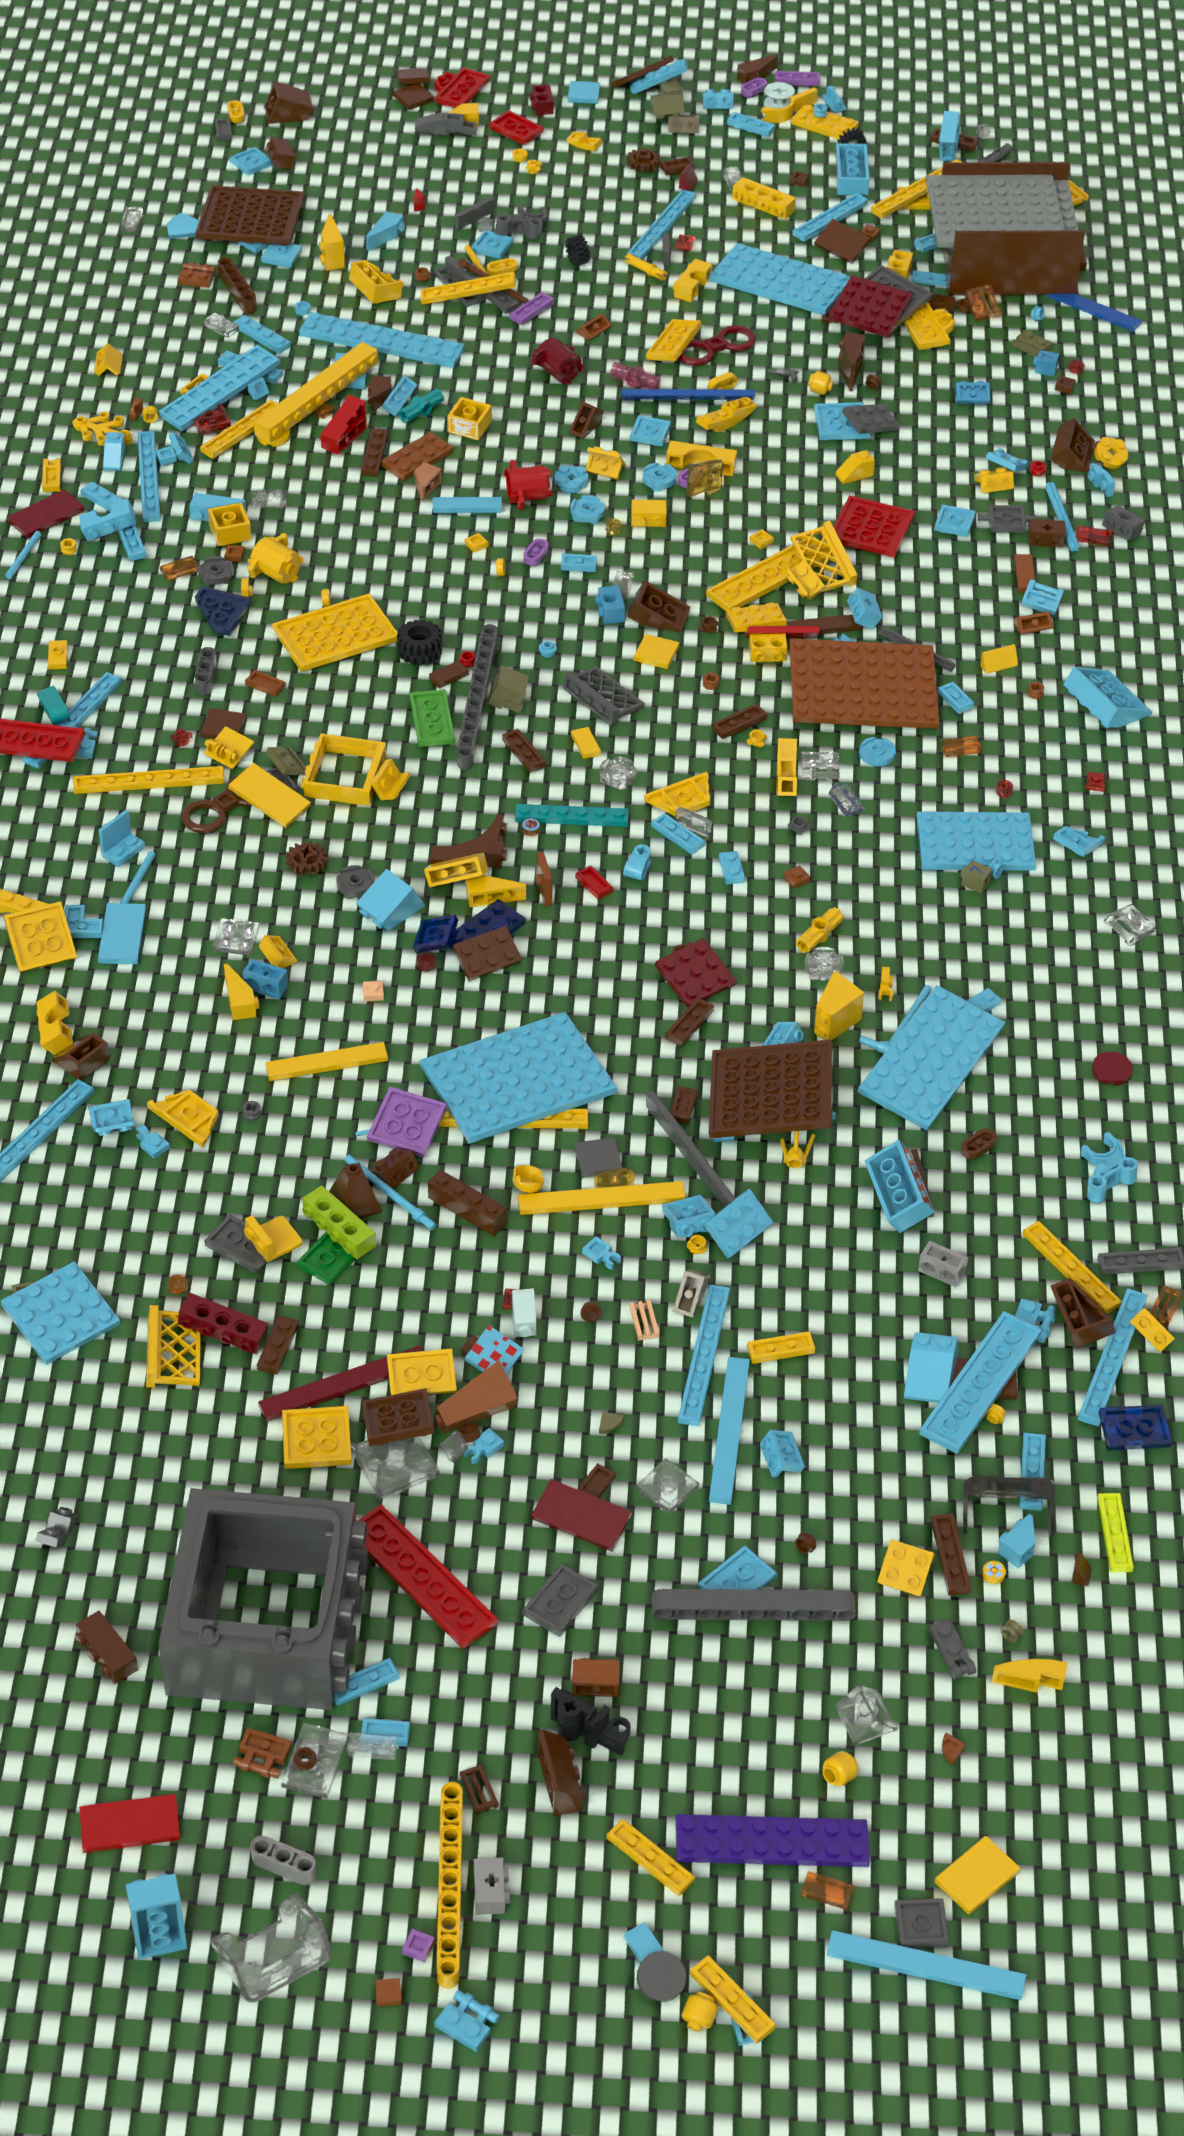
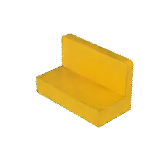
M107 343L97 352L94 373L99 376L106 369H109L118 376L121 369L122 353Z

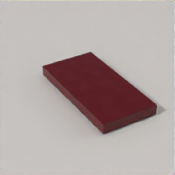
M64 489L7 516V521L28 539L32 537L35 531L42 532L84 512L85 508Z
M550 1479L531 1515V1519L613 1552L632 1512Z

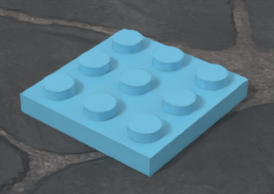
M864 402L814 404L819 440L870 439V433L859 434L842 413L844 407L864 405Z

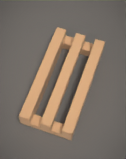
M646 1300V1303L638 1301V1304L635 1305L634 1302L629 1303L638 1341L659 1338V1330L651 1300ZM644 1309H647L653 1333H650ZM636 1310L640 1311L645 1334L641 1332Z

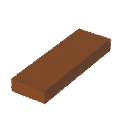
M1014 554L1018 593H1025L1030 579L1035 580L1032 554Z

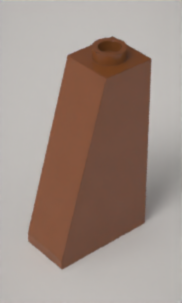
M495 1362L437 1407L434 1422L437 1428H441L443 1434L515 1407L518 1398L501 1362Z

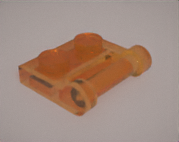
M991 284L965 291L975 321L991 317L996 318L1003 314L1002 309L997 304ZM984 293L987 294L993 310L989 309Z

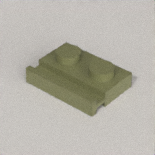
M1025 330L1016 337V340H1012V346L1035 357L1038 356L1040 350L1049 351L1052 348V342L1031 331Z
M281 746L267 748L266 754L283 775H299V773L305 775L306 766L291 747L287 749Z

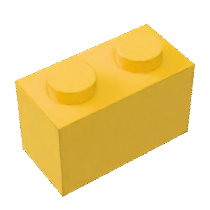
M632 500L631 526L666 527V500Z

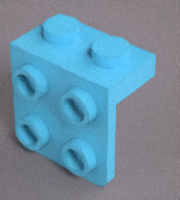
M129 1099L88 1107L92 1129L100 1136L112 1134L113 1129H118L120 1132L132 1130V1126L136 1125V1121L133 1120Z

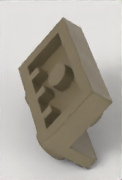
M670 114L668 132L698 133L699 116L681 115L672 117Z

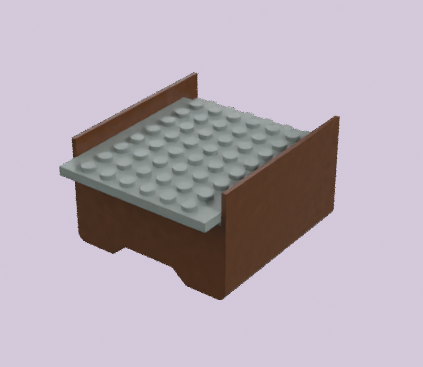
M943 162L942 175H926V186L937 247H942L948 295H969V292L974 290L981 292L982 295L1076 294L1079 271H1086L1087 260L1083 247L1085 230L1078 229L1068 184L1070 162Z

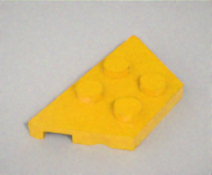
M704 772L644 794V801L675 817L710 806L708 773Z
M191 1090L165 1096L163 1101L154 1103L153 1100L147 1102L148 1109L202 1148L205 1146L219 1116L216 1108Z

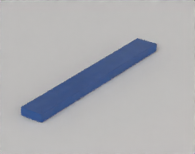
M1077 294L1044 295L1132 332L1142 323L1140 319Z
M622 389L621 399L737 400L743 397L753 400L755 398V390Z

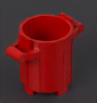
M511 460L509 468L504 469L510 503H517L518 510H523L525 501L547 499L549 496H552V490H548L550 488V469L543 465L517 468L516 461Z

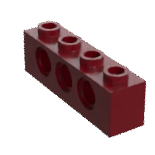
M190 1292L178 1313V1324L184 1328L195 1330L204 1336L213 1337L225 1344L236 1346L245 1352H251L256 1355L268 1333L267 1322Z

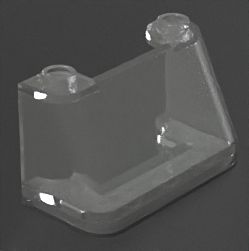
M297 1892L280 1903L278 1908L279 1921L238 1942L232 1933L224 1932L210 1939L214 1952L241 1995L248 2002L254 2003L324 1965L331 1957V1947L322 1920Z

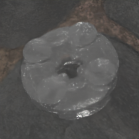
M615 757V760L610 761L609 758L604 760L599 767L600 782L611 787H617L620 790L626 789L627 785L633 783L636 778L634 763L625 757Z
M818 947L813 949L812 953L806 955L805 970L810 979L827 981L830 980L835 971L839 974L843 972L844 958L841 954L840 956L836 954L832 948Z

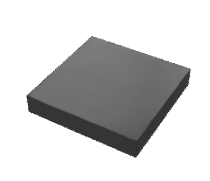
M615 1137L574 1143L582 1178L622 1173V1164Z
M943 1898L894 1901L899 1946L908 1948L949 1947Z

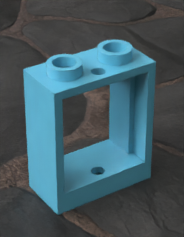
M944 111L939 139L940 160L954 161L956 159L960 135V112Z

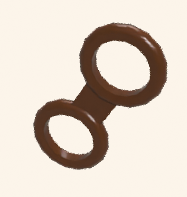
M238 776L233 777L227 783L225 791L212 798V801L198 800L184 808L181 817L182 823L187 829L197 833L213 832L225 823L228 811L238 805L245 807L253 806L229 789V784ZM203 808L212 809L219 815L214 822L204 825L192 822L189 817L194 811Z

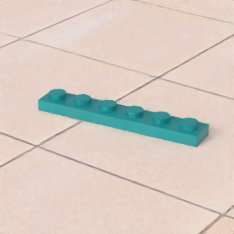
M516 804L515 822L523 823L526 819H535L539 823L628 827L629 808ZM534 820L527 821L529 823H537Z

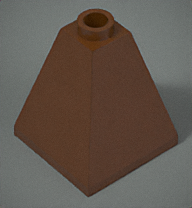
M352 1163L349 1166L343 1167L329 1192L359 1219L382 1213V1209L360 1163Z

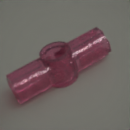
M614 362L610 370L611 376L624 380L630 387L638 385L647 389H658L661 378L646 373L640 366L631 368Z

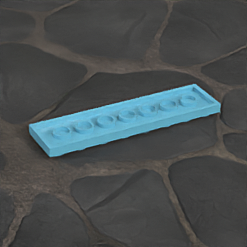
M1003 1311L920 1428L919 1435L958 1454L1036 1343L1042 1330Z

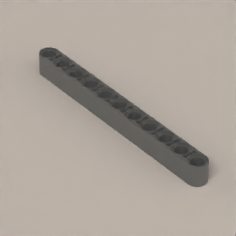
M492 624L484 625L481 630L457 746V766L463 770L472 768L474 764L498 645V628Z

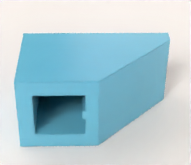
M1030 1514L1023 1520L1019 1519L1013 1526V1529L1010 1532L1003 1533L998 1541V1553L1018 1569L1034 1553L1035 1533L1033 1516Z

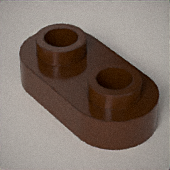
M990 1129L979 1130L963 1141L961 1146L962 1155L968 1159L980 1157L996 1145V1133Z

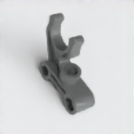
M519 204L518 214L513 216L501 214L497 216L495 233L501 236H506L509 233L521 234L533 240L539 239L542 225L547 219V208L541 207L540 214H530L524 210L523 204Z

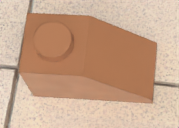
M426 462L417 467L414 472L415 485L421 500L424 501L442 483V469Z

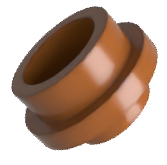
M419 267L416 269L414 277L418 281L424 282L430 278V272L425 267Z

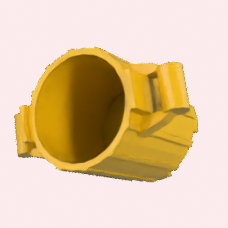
M282 533L277 538L272 536L264 537L258 541L251 553V559H248L249 566L247 569L250 578H255L263 572L280 583H294L299 578L296 575L301 563H304V559L297 552L287 547L289 545L287 535Z

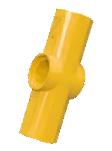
M830 908L821 917L813 919L812 926L796 940V946L799 948V951L803 953L810 952L817 944L823 943L828 939V934L844 919V915L838 908Z

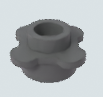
M802 816L794 817L792 823L788 824V829L793 830L798 835L803 834L806 829L810 828V824Z

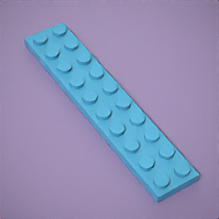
M310 312L299 330V336L350 347H356L361 342H364L378 349L379 353L452 368L455 367L464 351V344L456 341Z

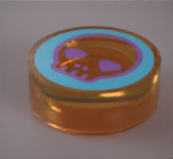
M527 818L522 821L521 830L528 836L537 835L540 832V822L534 818Z

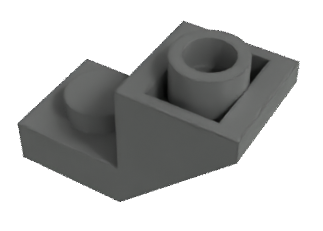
M59 1507V1509L51 1511L45 1530L37 1532L36 1541L53 1547L64 1545L79 1515L72 1513V1509L66 1507Z

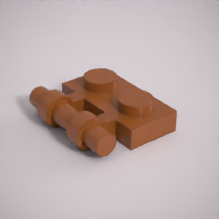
M190 262V264L184 263V270H181L178 276V284L209 288L216 267H212L209 264L196 265L193 262Z
M247 1728L239 1746V1752L246 1755L244 1758L236 1756L233 1766L240 1767L245 1772L253 1771L260 1773L265 1778L273 1777L278 1779L281 1769L274 1768V1763L284 1765L292 1748V1741ZM255 1757L266 1761L264 1764L254 1762L253 1760Z

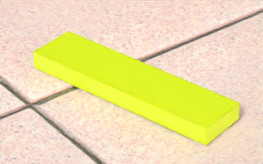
M1098 1494L1097 1500L1110 1573L1133 1572L1134 1567L1121 1494Z

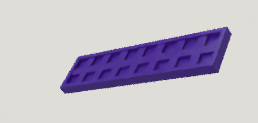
M675 1815L676 1862L869 1867L870 1864L867 1819Z

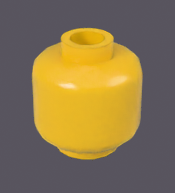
M816 371L814 374H811L808 386L811 392L825 395L827 391H831L833 381H831L830 374Z
M837 1752L823 1763V1776L829 1784L834 1786H844L857 1776V1761L847 1752Z
M697 1992L696 1995L688 1997L682 2012V2018L688 2023L687 2028L701 2032L702 2029L712 2027L718 2011V2006L714 2002L715 1998L702 1992Z

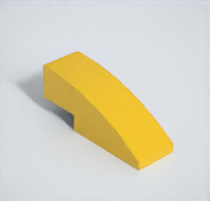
M1025 1659L1006 1662L995 1666L992 1682L1038 1693L1039 1685L1062 1690L1068 1662L1048 1659Z

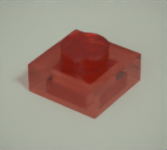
M679 234L676 249L691 251L695 237Z
M1087 772L1086 790L1104 792L1106 774Z

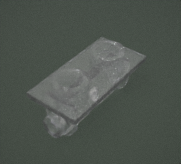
M252 490V506H255V508H267L268 502H271V508L287 506L286 491Z
M350 1732L347 1746L348 1756L396 1760L397 1736Z

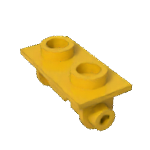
M1145 1307L1130 1320L1131 1324L1159 1352L1175 1339Z

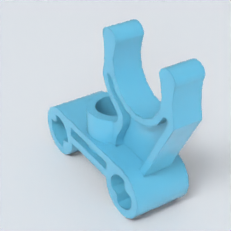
M1109 1132L1104 1134V1144L1111 1147L1112 1150L1110 1152L1095 1153L1087 1145H1083L1081 1148V1156L1087 1159L1091 1165L1097 1166L1093 1176L1088 1179L1087 1198L1095 1203L1104 1201L1106 1190L1120 1182L1131 1185L1137 1180L1138 1162L1134 1158L1125 1156L1120 1140L1113 1137Z

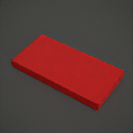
M176 1794L79 1806L83 1853L180 1840Z

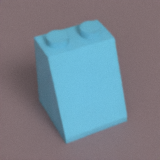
M388 869L379 876L356 902L360 908L359 913L366 919L372 918V922L378 928L384 927L388 931L425 906L415 890Z

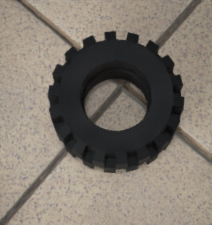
M426 620L408 621L407 624H403L397 633V652L399 657L404 659L406 663L410 662V664H418V666L435 662L442 654L441 629L438 628L437 624H433L431 621L427 622Z

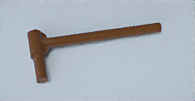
M464 258L458 261L460 267L471 271L481 278L490 276ZM511 288L502 290L523 304L529 301V299Z

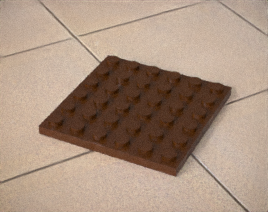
M211 185L195 237L201 240L211 239L217 241L290 245L303 204L304 191Z
M832 1040L712 1050L709 1111L710 1138L832 1128Z

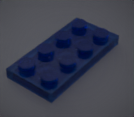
M497 899L445 936L443 943L453 950V945L504 926L507 927L511 935L526 924V918Z

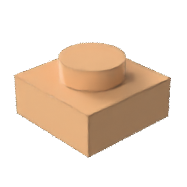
M383 981L363 982L364 1001L384 1000Z

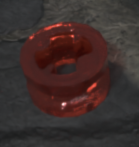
M1008 780L997 782V796L1001 798L1010 797L1013 789L1012 782Z

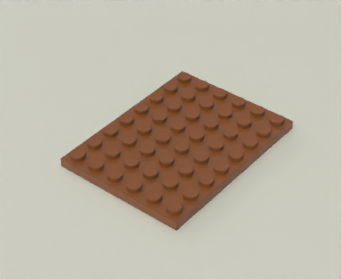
M790 638L793 722L939 728L933 645Z

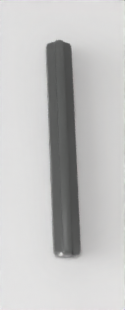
M882 626L879 631V635L894 643L918 644L885 626ZM934 652L935 664L952 672L956 664Z

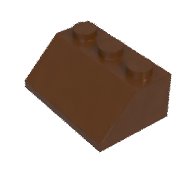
M1073 418L1058 427L1051 458L1061 469L1087 472L1095 440Z
M543 1729L538 1730V1758L553 1815L558 1816L582 1811V1801H585L586 1797L583 1786L579 1787L577 1781L580 1780L578 1766H573V1747L568 1746L564 1736Z

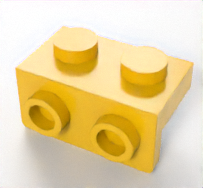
M998 467L996 471L991 472L988 469L980 470V473L974 474V480L980 483L981 493L1014 488L1013 471L1007 470L1006 467Z

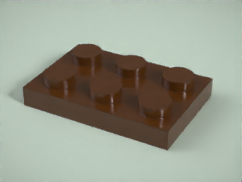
M506 926L457 943L452 947L468 981L505 969L522 961V957Z

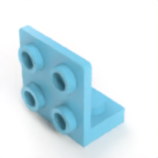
M126 810L99 829L102 857L117 867H120L145 848V842L131 833L129 812Z

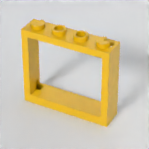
M321 733L318 742L314 744V753L310 755V765L306 766L305 778H302L301 789H304V797L370 806L375 792L371 782L385 762L386 742ZM325 751L373 758L363 789L315 782Z

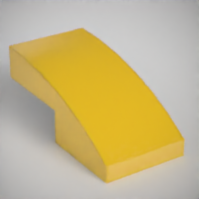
M573 132L566 139L568 143L590 151H596L602 144L601 138H588L587 132Z

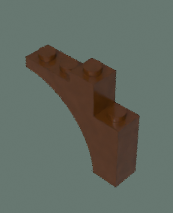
M497 814L492 825L484 833L468 842L452 846H433L430 865L484 852L488 867L501 869L502 863L507 860L508 850H505L504 836H502L507 832V823H504V815Z

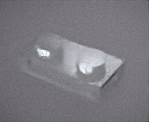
M737 167L722 169V175L730 190L733 191V185L742 178V175Z
M126 207L121 222V230L137 231L143 214L142 208Z
M216 313L203 320L205 327L227 338L239 331V325Z

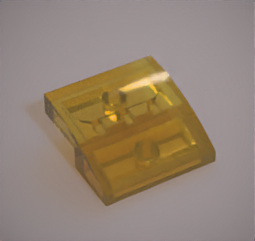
M704 461L688 467L687 495L690 498L702 492L709 495L722 489L723 461Z

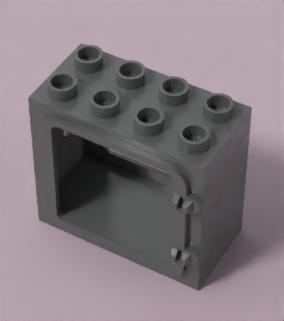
M190 1489L159 1639L166 1696L333 1710L334 1693H347L350 1666L346 1664L347 1654L354 1652L356 1625L352 1624L354 1614H360L362 1586H359L360 1575L366 1576L369 1550L365 1548L367 1522L356 1521L355 1502ZM228 1567L325 1576L317 1625L313 1628H298L219 1621L218 1616Z

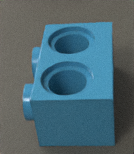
M251 959L243 970V980L255 992L280 999L288 987L286 969Z

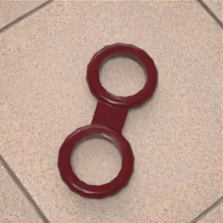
M728 326L721 329L717 336L705 339V342L691 340L685 348H702L707 352L706 356L698 359L689 358L682 352L678 360L690 366L705 365L714 358V353L725 349L744 351L751 348L756 342V336L747 327ZM730 333H741L749 339L745 343L733 344L726 341L724 337Z

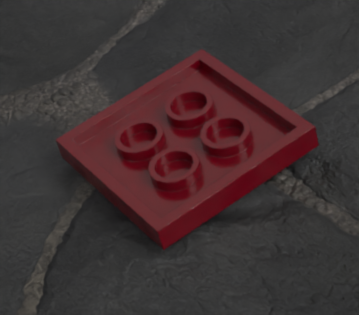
M704 938L655 962V967L687 1008L697 997L706 1000L736 985L737 982Z

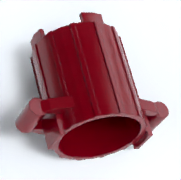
M553 337L544 340L538 349H534L530 362L532 365L541 366L557 381L565 385L572 384L571 381L579 372L582 373L584 369L582 359L574 352L575 347L565 345L558 338Z

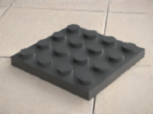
M880 265L864 278L912 293V299L895 329L931 300L933 296L932 292L883 265Z

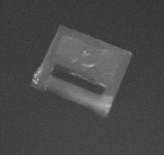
M1132 904L1107 915L1103 921L1108 927L1111 926L1124 938L1128 946H1133L1136 941L1155 932L1156 928ZM1117 920H1120L1133 933H1128Z

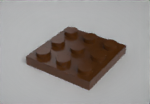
M426 1388L362 1401L369 1446L403 1441L408 1438L423 1437L435 1433Z

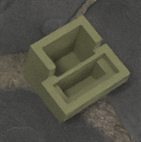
M502 665L491 684L487 704L499 709L503 706L520 713L523 708L529 676Z

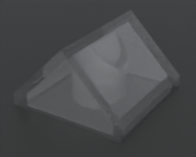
M858 1685L835 1705L854 1745L898 1730L878 1690Z

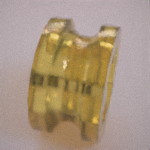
M616 518L608 519L605 531L611 535L620 533V520Z

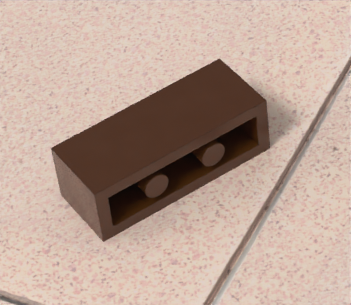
M99 1610L75 1624L77 1631L75 1638L81 1647H86L93 1663L97 1662L100 1665V1671L106 1679L110 1678L114 1685L138 1671L136 1656Z

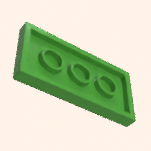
M446 689L409 693L418 747L455 744Z

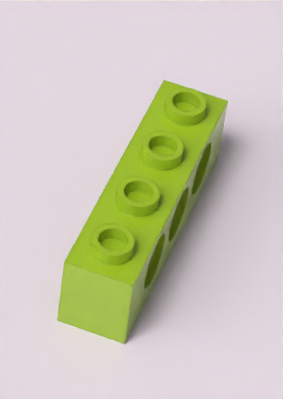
M322 1185L302 1198V1211L304 1215L315 1221L319 1229L325 1230L334 1242H338L347 1254H351L356 1259H359L376 1247V1233Z

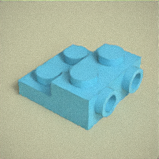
M701 1194L662 1204V1212L669 1220L670 1229L677 1238L690 1237L693 1233L708 1232L703 1224L715 1215V1212Z

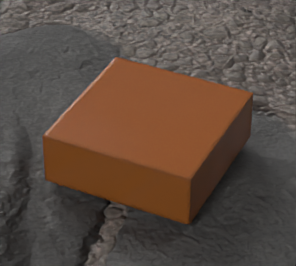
M228 545L224 560L242 562L245 547Z
M400 1978L375 1980L377 2007L402 2005Z

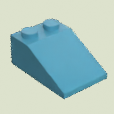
M914 1333L904 1399L940 1402L952 1385L959 1355L958 1337Z

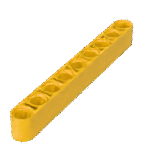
M448 1782L443 1785L440 1806L437 1980L439 1985L446 1989L455 1987L459 1983L463 1792L462 1787L456 1782ZM455 1796L456 1798L450 1799L448 1797ZM453 1817V1818H456V1819H454V1820H448L447 1818ZM453 1860L455 1862L447 1863L446 1861ZM454 1882L453 1885H447L445 1883ZM446 1904H453L454 1906H452V1907H446L445 1905H446ZM446 1926H453L454 1928H452V1929H445L444 1927H446ZM447 1948L453 1949V1951L446 1952L444 1950ZM445 1971H452L453 1973L447 1975V1974H444L443 1972H445Z

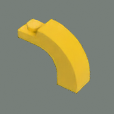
M778 738L777 795L796 796L797 739Z

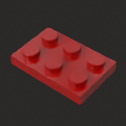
M510 110L489 123L490 129L523 145L544 132L543 126Z

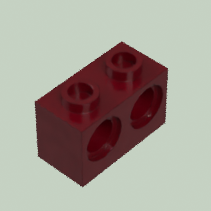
M532 85V92H529L531 108L535 111V116L554 115V100L550 85Z

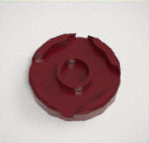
M1117 1052L1099 1054L1094 1058L1092 1072L1095 1078L1107 1085L1109 1083L1114 1085L1126 1083L1130 1079L1133 1070L1131 1061L1123 1054Z

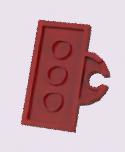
M462 68L457 74L445 72V74L438 76V80H434V88L438 93L435 96V102L453 108L469 103L490 81V75L467 68Z

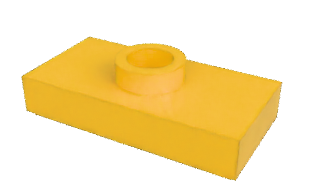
M67 640L49 641L48 669H67Z

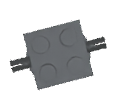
M989 505L988 514H978V521H988L990 531L997 533H1025L1026 522H1030V519H1037V515H1027L1024 512V506Z

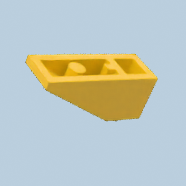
M485 875L465 879V893L469 908L526 900V883Z
M224 964V975L232 1020L256 1017V1009H259L258 997H254L253 989L228 964Z

